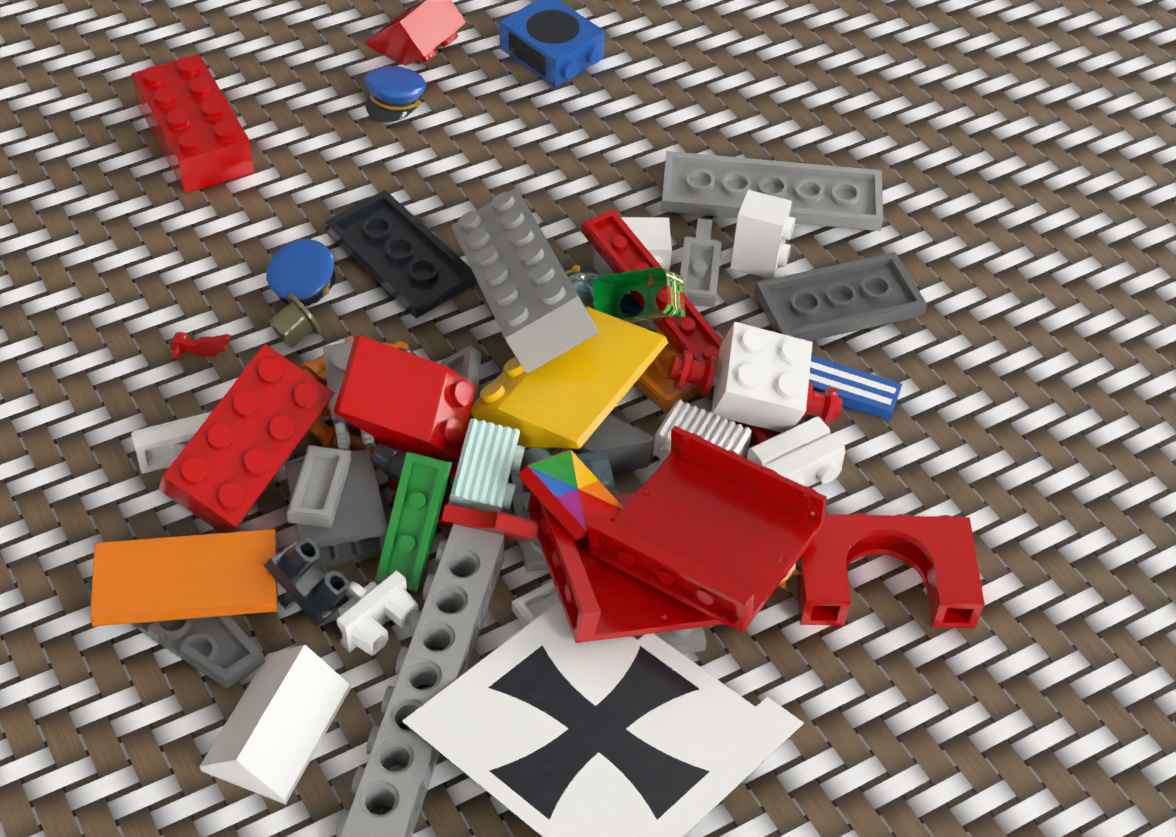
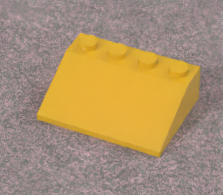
M585 307L600 333L528 374L517 357L510 359L504 365L503 372L493 383L488 384L481 390L480 397L472 405L471 414L478 421L484 420L486 423L492 422L494 425L500 424L511 429L517 428L520 431L517 445L524 446L525 448L580 449L668 344V341L661 334L590 307Z

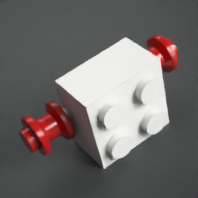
M738 322L733 323L720 345L718 364L717 357L709 356L704 362L693 360L691 350L684 349L680 356H673L669 367L668 379L674 380V389L682 390L686 384L698 386L699 395L707 397L712 386H715L711 411L714 416L719 415L721 418L780 433L794 428L807 414L819 416L828 426L831 420L837 421L842 409V398L838 397L836 388L829 386L824 393L813 391L812 382L809 381L813 342Z

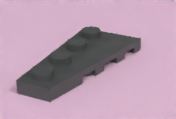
M92 582L85 585L89 597L92 594ZM229 615L131 623L132 626L226 689L258 669L265 662L264 655Z

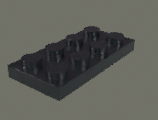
M386 190L324 222L325 233L416 319L477 284L471 267Z

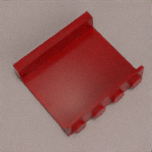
M674 426L671 429V453L614 520L611 521L598 514L588 525L589 554L743 633L823 527L827 496L816 492L811 487L803 486L772 469L765 468L743 458L734 451L726 450L697 434Z
M531 492L527 510L531 520L539 524L537 538L575 643L724 625V623L590 555L589 537L586 536L580 540H574ZM636 493L613 496L625 507Z

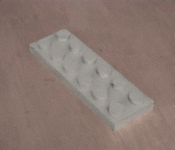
M666 151L661 211L738 218V213L748 190L791 200L790 217L796 218L795 223L881 231L883 223L882 170Z

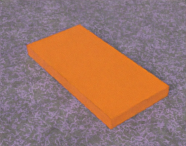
M275 529L95 543L90 610L92 626L277 612V580L264 567V564L277 554Z

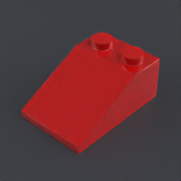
M359 335L354 337L333 413L387 445L448 462L458 461L477 385L448 366Z

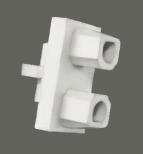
M395 571L379 585L372 581L363 588L356 582H350V587L345 594L349 600L339 607L338 610L341 616L336 619L343 636L340 639V645L348 652L359 647L374 656L389 640L388 631L382 626L384 623L391 619L401 628H407L411 624L414 612L419 610L418 603L407 592L406 578L398 571Z

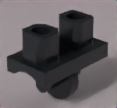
M305 538L301 542L295 541L271 557L264 564V567L287 592L279 602L280 605L286 610L297 603L318 626L349 600L345 594L351 583L340 571L332 570L327 574L316 562L321 557V549L311 538Z

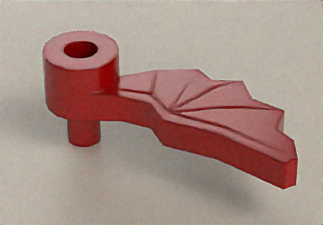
M176 332L170 344V348L173 350L172 357L178 359L180 354L186 353L187 350L203 357L208 355L216 357L217 353L226 351L230 335L200 337L198 340H191L188 334Z

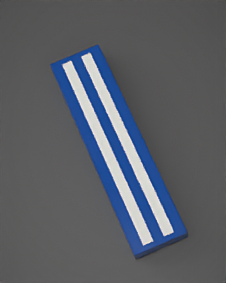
M811 355L809 381L812 382L813 391L824 393L829 386L834 387L838 391V397L842 398V406L890 421L901 391V383Z

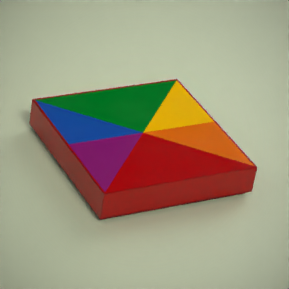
M571 449L528 464L518 475L522 482L576 541L588 536V525L598 514L613 521L624 508Z

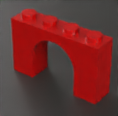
M864 513L852 515L825 514L823 527L795 563V569L800 572L799 575H796L800 625L844 626L851 603L847 567L858 558L874 554L888 555L901 559L919 573L926 587L932 628H976L985 604L970 517H953L950 515L910 516L907 514L892 516L867 515Z

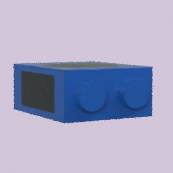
M536 0L499 21L500 49L554 87L572 79L604 58L605 31L560 0Z

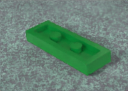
M406 452L375 581L383 582L395 571H398L406 578L407 589L413 591L421 590L452 462Z

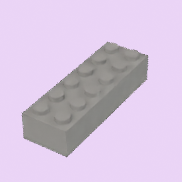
M517 187L509 192L498 194L491 203L477 211H470L464 214L458 222L451 225L505 340L527 374L600 333Z

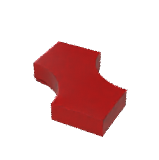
M449 503L441 506L437 525L451 529L453 524L503 534L504 538L520 542L536 540L539 530V524L532 520L500 511L476 510Z

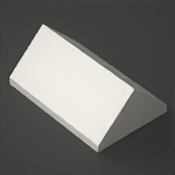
M306 645L268 653L265 662L258 669L201 763L200 770L286 805L348 695L350 684Z

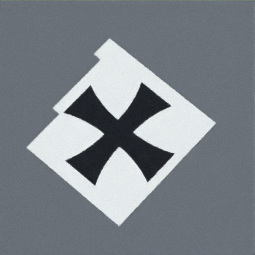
M560 600L402 721L542 837H684L804 724V722L769 697H766L755 707L654 633L645 634L638 640L633 636L575 643Z

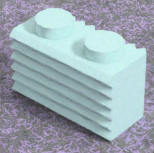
M470 419L449 504L483 511H501V508L510 510L516 485L508 483L511 470H520L525 450L524 446L517 445L520 434L517 428L511 429L500 424L494 425L492 422L486 423L484 420Z

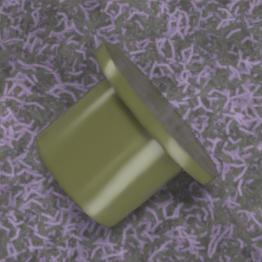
M291 293L286 296L289 304L268 320L275 333L290 348L311 332L319 336L322 334L321 327L309 310Z

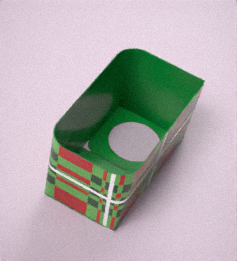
M654 267L595 277L601 281L593 278L595 310L632 324L685 317L683 276ZM667 286L668 304L666 309L661 312L656 306L655 298L657 292L662 287ZM629 291H638L642 294L645 301L644 309L637 317L628 318L623 315L620 309L621 299Z

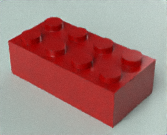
M200 54L183 57L173 62L151 66L131 73L138 107L185 194L254 173L250 140Z
M264 344L164 473L158 490L220 533L236 532L285 463L326 410L335 393Z

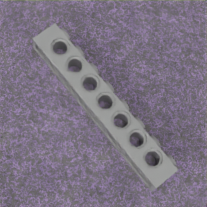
M453 524L448 540L441 539L436 553L437 571L435 575L429 574L426 578L423 589V600H426L422 611L416 610L413 614L409 630V636L412 637L409 648L402 647L396 663V674L399 676L395 687L388 686L385 691L381 712L384 714L380 727L373 726L367 742V754H370L366 767H358L351 789V794L355 797L350 811L344 809L340 814L336 827V837H412L440 752L413 730L402 729L401 727L406 725L402 721L467 672L504 562L503 534ZM449 610L457 611L455 613H444ZM434 647H442V648H445V649L440 650V651H432V650H430L431 648H434ZM420 685L432 686L426 690L416 689ZM394 764L405 766L404 769L396 772L386 770V768ZM379 806L391 808L385 814L377 815L371 813V810Z

